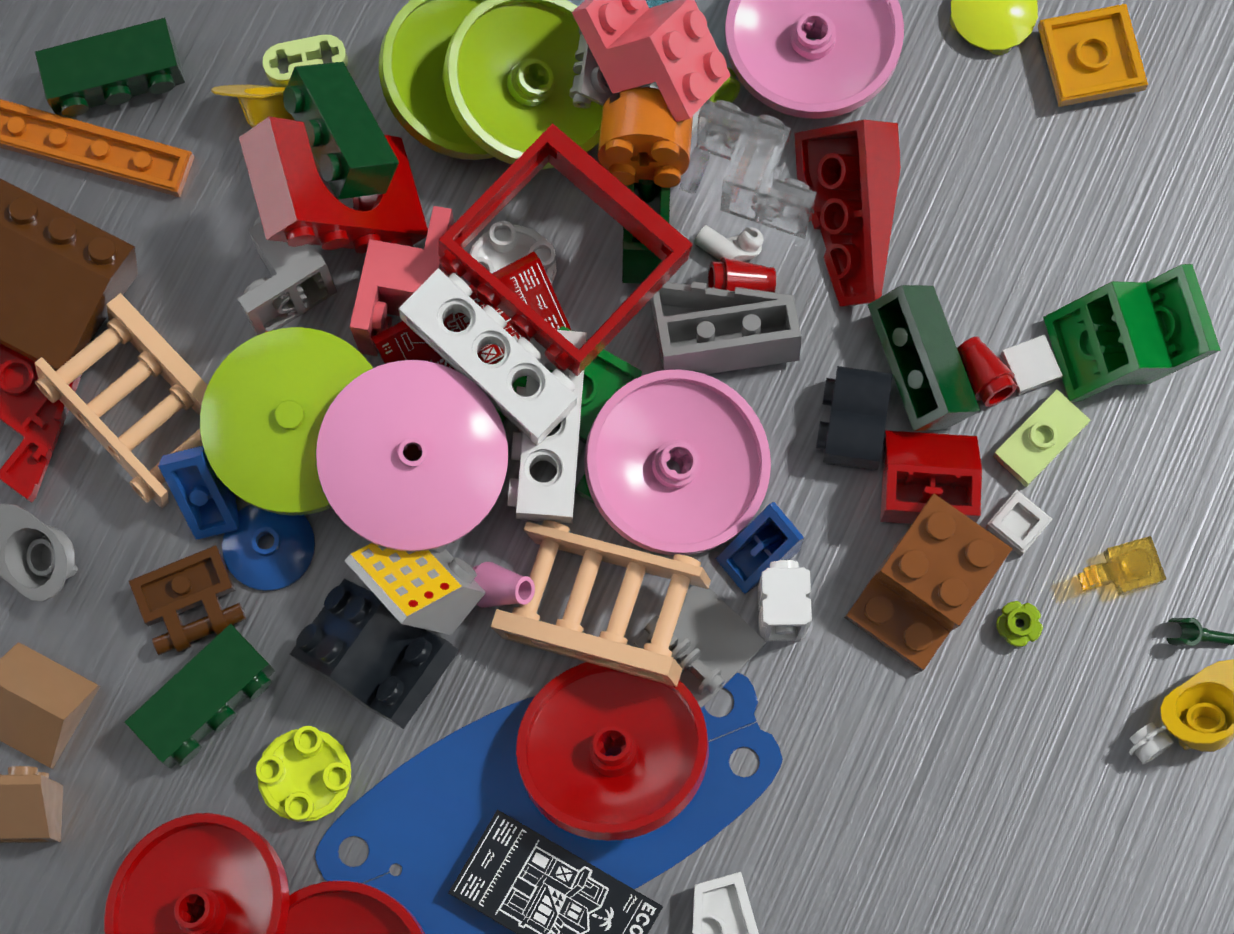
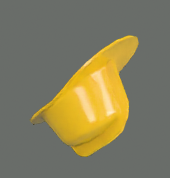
M224 85L211 89V92L214 94L237 97L247 123L252 128L269 116L294 120L292 114L288 113L285 109L283 102V92L286 87Z
M1234 659L1218 661L1205 667L1165 696L1160 708L1162 722L1167 730L1178 738L1179 745L1184 750L1191 748L1201 752H1214L1226 747L1234 739Z

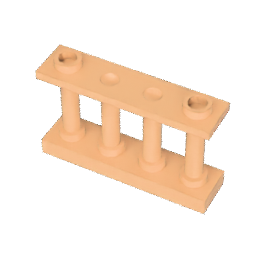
M120 293L106 304L109 319L107 323L108 329L56 371L41 357L35 362L39 378L35 383L52 403L59 399L130 474L133 479L129 484L142 500L148 503L153 499L162 509L169 503L168 491L162 485L166 481L158 467L159 463L148 471L131 451L182 408L188 410L192 407L200 416L204 393L208 385ZM120 342L124 345L130 342L141 353L137 356L139 362L86 405L71 389L69 384ZM160 374L172 386L168 389L170 395L117 438L102 422L100 417L151 375L157 377ZM200 429L171 453L203 446Z
M544 520L542 525L527 521L524 531L535 544L540 545L529 576L535 585L533 599L528 604H520L519 607H514L512 613L496 609L491 628L501 638L677 687L683 669L674 657H671L672 651L669 650V646L689 584L709 589L711 580L703 567H700L701 562L681 554H674L672 560L569 532V527L551 520ZM562 550L581 555L583 559L563 618L557 619L556 624L553 625L539 621L540 615L537 614L557 552ZM601 561L626 567L627 569L606 631H601L599 637L583 633L584 628L580 624ZM649 573L671 579L651 642L645 643L644 648L641 649L627 645L628 640L624 636L644 575Z

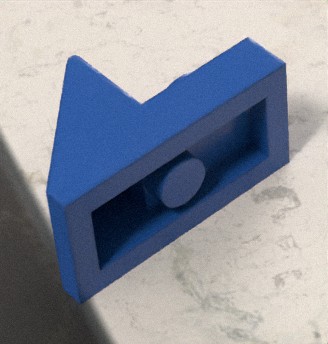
M203 446L161 457L158 467L196 540L239 529L240 522L236 495L216 475L207 459Z

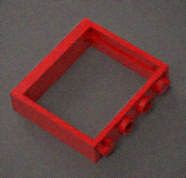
M552 123L439 238L438 255L441 257L439 259L441 265L450 275L455 273L460 278L463 276L475 287L474 293L483 304L489 305L493 309L498 307L510 317L509 323L511 327L521 337L527 340L534 338L546 349L544 352L545 356L554 366L562 371L568 368L578 376L688 260L693 244ZM548 162L662 260L654 271L580 349L576 348L464 250Z

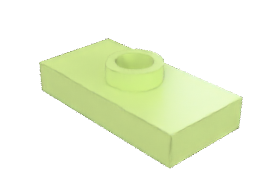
M1056 389L996 450L993 457L1027 487L1091 420Z

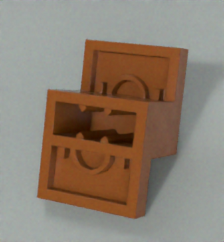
M933 494L905 535L893 546L844 618L919 671H923L948 634L961 625L1013 548Z

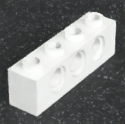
M438 268L399 308L401 320L456 371L480 387L493 405L538 446L576 406L577 396L572 393L576 386L560 370L555 369L551 373L538 361L542 355L527 339L520 337L516 341L503 329L507 322L495 309L489 305L482 309L469 297L473 291L458 275L452 273L447 277ZM456 312L463 313L470 319V324L461 332L450 331L444 326L447 316ZM495 344L503 349L505 355L496 364H486L478 357L480 349L485 345ZM522 376H530L538 382L539 389L532 396H520L512 388L514 381Z
M557 330L578 349L586 342L587 332ZM531 338L530 343L542 355L538 361L548 370L558 369L545 356L544 352L546 349L534 338ZM568 368L565 371L560 370L576 386L572 393L577 396L576 406L559 423L560 429L557 433L547 436L537 446L524 433L513 432L511 460L520 461L519 479L510 478L508 506L516 507V519L572 523L584 370L578 376ZM527 376L526 387L517 386V394L524 397L534 395L539 389L538 382L534 378ZM548 461L554 465L557 474L549 482H538L530 474L531 467L536 462Z

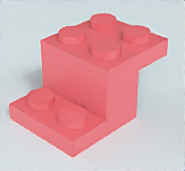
M585 0L572 12L612 94L656 82L676 122L690 119L731 76L727 69L726 60L723 54L719 52L707 27L706 18L699 10L695 0H674L651 8L648 7L646 0Z
M433 206L424 249L369 239L350 322L351 332L361 354L378 356V351L371 337L392 327V317L387 316V314L400 316L399 308L438 268L447 277L450 276L439 261L441 257L438 255L439 238L455 223L452 209Z

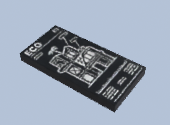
M498 809L448 892L451 896L516 934H648L663 909L662 905Z

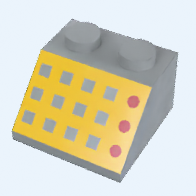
M370 543L351 553L345 560L347 565L385 607L404 625L452 635L486 593L474 580L477 576L474 569L463 560L453 558L446 550L448 545L426 551L410 552L388 549Z

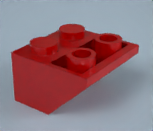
M885 430L880 522L912 524L933 494L943 499L974 522L978 521L981 516L982 465L978 436Z

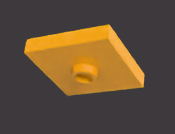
M1126 4L1040 20L1038 30L1059 107L1146 90L1148 82Z

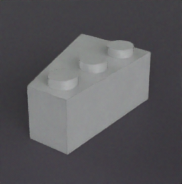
M692 281V285L666 282L650 299L662 370L681 369L703 374H713L800 360L802 336L793 295L735 287V291L708 288L707 283Z

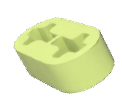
M318 35L271 46L263 56V68L268 81L274 86L287 87L295 66L324 64L321 59L322 51L331 50L333 55L332 63L344 62L347 67L348 56L343 42L332 35ZM282 58H287L290 64L288 66L289 72L285 74H280L277 68L279 60Z

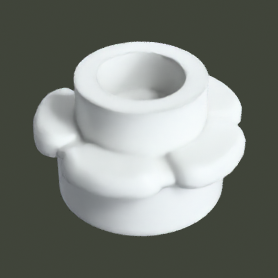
M1151 722L1130 737L1134 746L1130 749L1129 753L1131 756L1136 755L1144 765L1165 752L1174 744V741L1167 734L1168 730L1165 725L1157 728Z

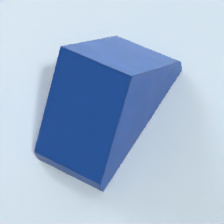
M772 502L715 559L741 591L746 594L759 584L762 571L770 568L771 562L790 560L800 552L804 537L777 504Z

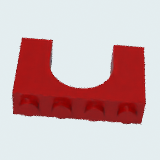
M269 116L241 135L239 140L266 240L287 242L291 247L309 244L322 246L324 250L339 248L355 249L356 253L363 254L367 252L369 239L414 247L413 245L426 238L428 228L402 137L384 135L399 161L387 192L384 194L354 197L352 209L334 197L323 183L315 165L304 122Z

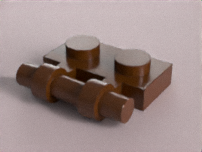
M216 545L129 580L144 623L149 627L164 620L168 632L152 638L158 655L174 649L179 653L191 648V642L213 633L219 635L230 623L234 625L246 620V615L240 602L225 609L221 607L218 598L234 592L235 588L220 550ZM204 604L208 616L183 625L179 614Z

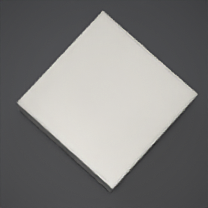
M1045 335L1004 349L1000 354L1004 364L1015 374L1013 381L1017 385L1016 392L1018 395L1059 381L1063 376Z
M1016 490L988 522L986 528L1022 557L1053 519Z

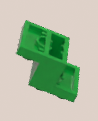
M1180 264L1147 282L1111 281L1043 317L1057 364L1063 375L1062 380L1066 393L1071 402H1081L1114 385L1151 384L1221 351L1193 264Z

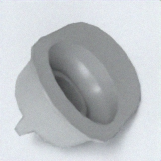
M0 504V576L30 600L45 601L55 597L63 588L65 580L74 576L78 571V567L75 565V551L71 540L63 531L56 527L45 525L27 510L17 505Z

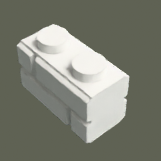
M773 561L770 563V568H766L761 573L757 589L758 611H760L758 615V634L765 641H801V639L806 637L812 621L811 599H809L811 593L810 571L805 569V567H799L797 561Z

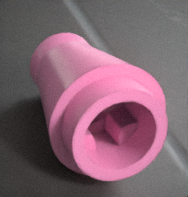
M483 562L473 567L477 574L474 580L486 592L476 604L477 606L489 608L511 604L525 605L533 599L535 585L530 577L521 576L493 562Z

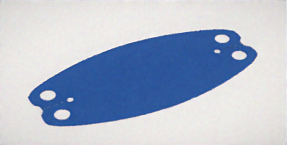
M736 673L723 686V688L730 691L734 699V706L731 712L726 716L716 717L708 713L705 706L701 709L706 722L708 741H710L709 757L703 781L690 803L667 824L645 835L624 840L605 841L589 839L572 834L547 819L534 805L523 784L517 764V736L522 718L535 697L533 696L503 707L456 730L402 764L359 798L332 824L317 846L315 858L324 880L363 883L387 893L411 912L425 934H516L448 893L497 809L622 883L636 889L697 851L748 809L773 782L781 767L783 758L773 735L761 730L756 722L754 712L758 700L753 685L748 677ZM741 747L751 748L759 757V768L756 773L749 777H740L733 773L730 768L729 760L731 754ZM352 836L365 840L369 849L366 861L356 867H350L342 863L338 853L342 841ZM397 863L402 867V872L398 876H393L388 872H390L391 865Z

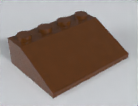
M0 178V344L35 362L42 357L56 371L87 346L108 317L106 304L120 293L124 295L138 276L135 246Z

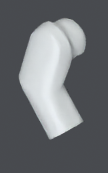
M705 225L695 238L694 244L719 261L722 257L747 261L754 259L760 254L764 238L762 233L753 227H746L740 235L726 238L708 225Z

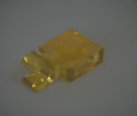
M1151 536L1107 548L1103 552L1107 563L1086 567L1083 569V572L1077 574L1083 592L1114 583L1118 596L1158 585L1167 580Z

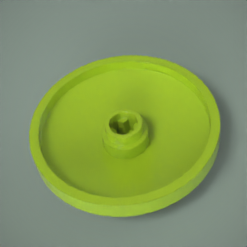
M410 0L391 22L380 48L379 78L388 107L400 125L412 137L440 154L468 160L493 158L494 156L480 148L462 129L450 108L444 86V62L449 43L465 17L486 0Z
M486 0L465 17L449 43L444 62V86L450 108L456 120L470 139L480 148L495 158L511 165L552 123L587 153L599 143L603 106L592 101L590 108H578L573 105V98L569 96L570 89L573 87L574 76L579 75L573 71V66L576 62H580L575 58L580 34L579 26L572 14L578 6L568 0ZM548 162L542 169L554 167Z
M291 327L276 329L262 333L241 344L222 361L214 372L204 393L201 405V440L207 459L216 475L242 500L267 512L281 515H307L332 508L323 492L317 470L316 449L319 430L325 414L337 395L355 378L373 369L371 364L356 348L343 339L312 328Z

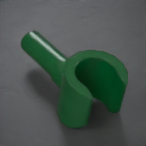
M1171 618L1168 621L1170 623H1178L1182 629L1180 638H1167V642L1173 646H1195L1200 641L1234 645V634L1202 628L1201 623L1195 618Z

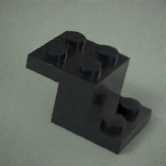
M344 578L339 586H336L328 593L324 601V607L312 624L307 625L300 632L296 640V646L289 655L325 677L362 706L404 729L459 650L446 639L425 629L401 624L372 591Z

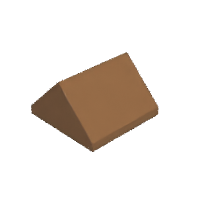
M18 642L0 658V741L53 769L101 686Z

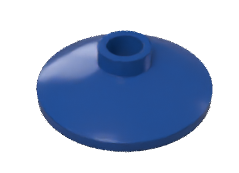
M251 504L238 512L239 529L224 533L222 542L224 561L232 575L243 585L259 591L281 590L297 582L310 567L315 553V537L307 518L304 515L271 513L256 508ZM263 535L274 536V544L271 548H259L258 541Z

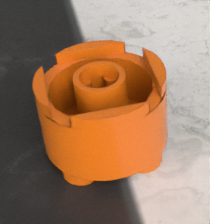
M636 87L621 91L619 99L611 103L609 98L603 105L598 160L606 170L626 186L639 183V179L653 180L656 185L665 188L677 186L681 181V175L687 171L690 163L693 116L690 119L676 122L658 88Z

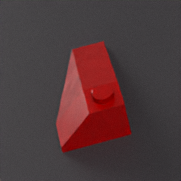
M858 120L795 132L797 179L801 191L808 192L814 210L810 218L813 228L820 229L826 247L823 258L839 306L869 304L882 296L901 169L898 123Z

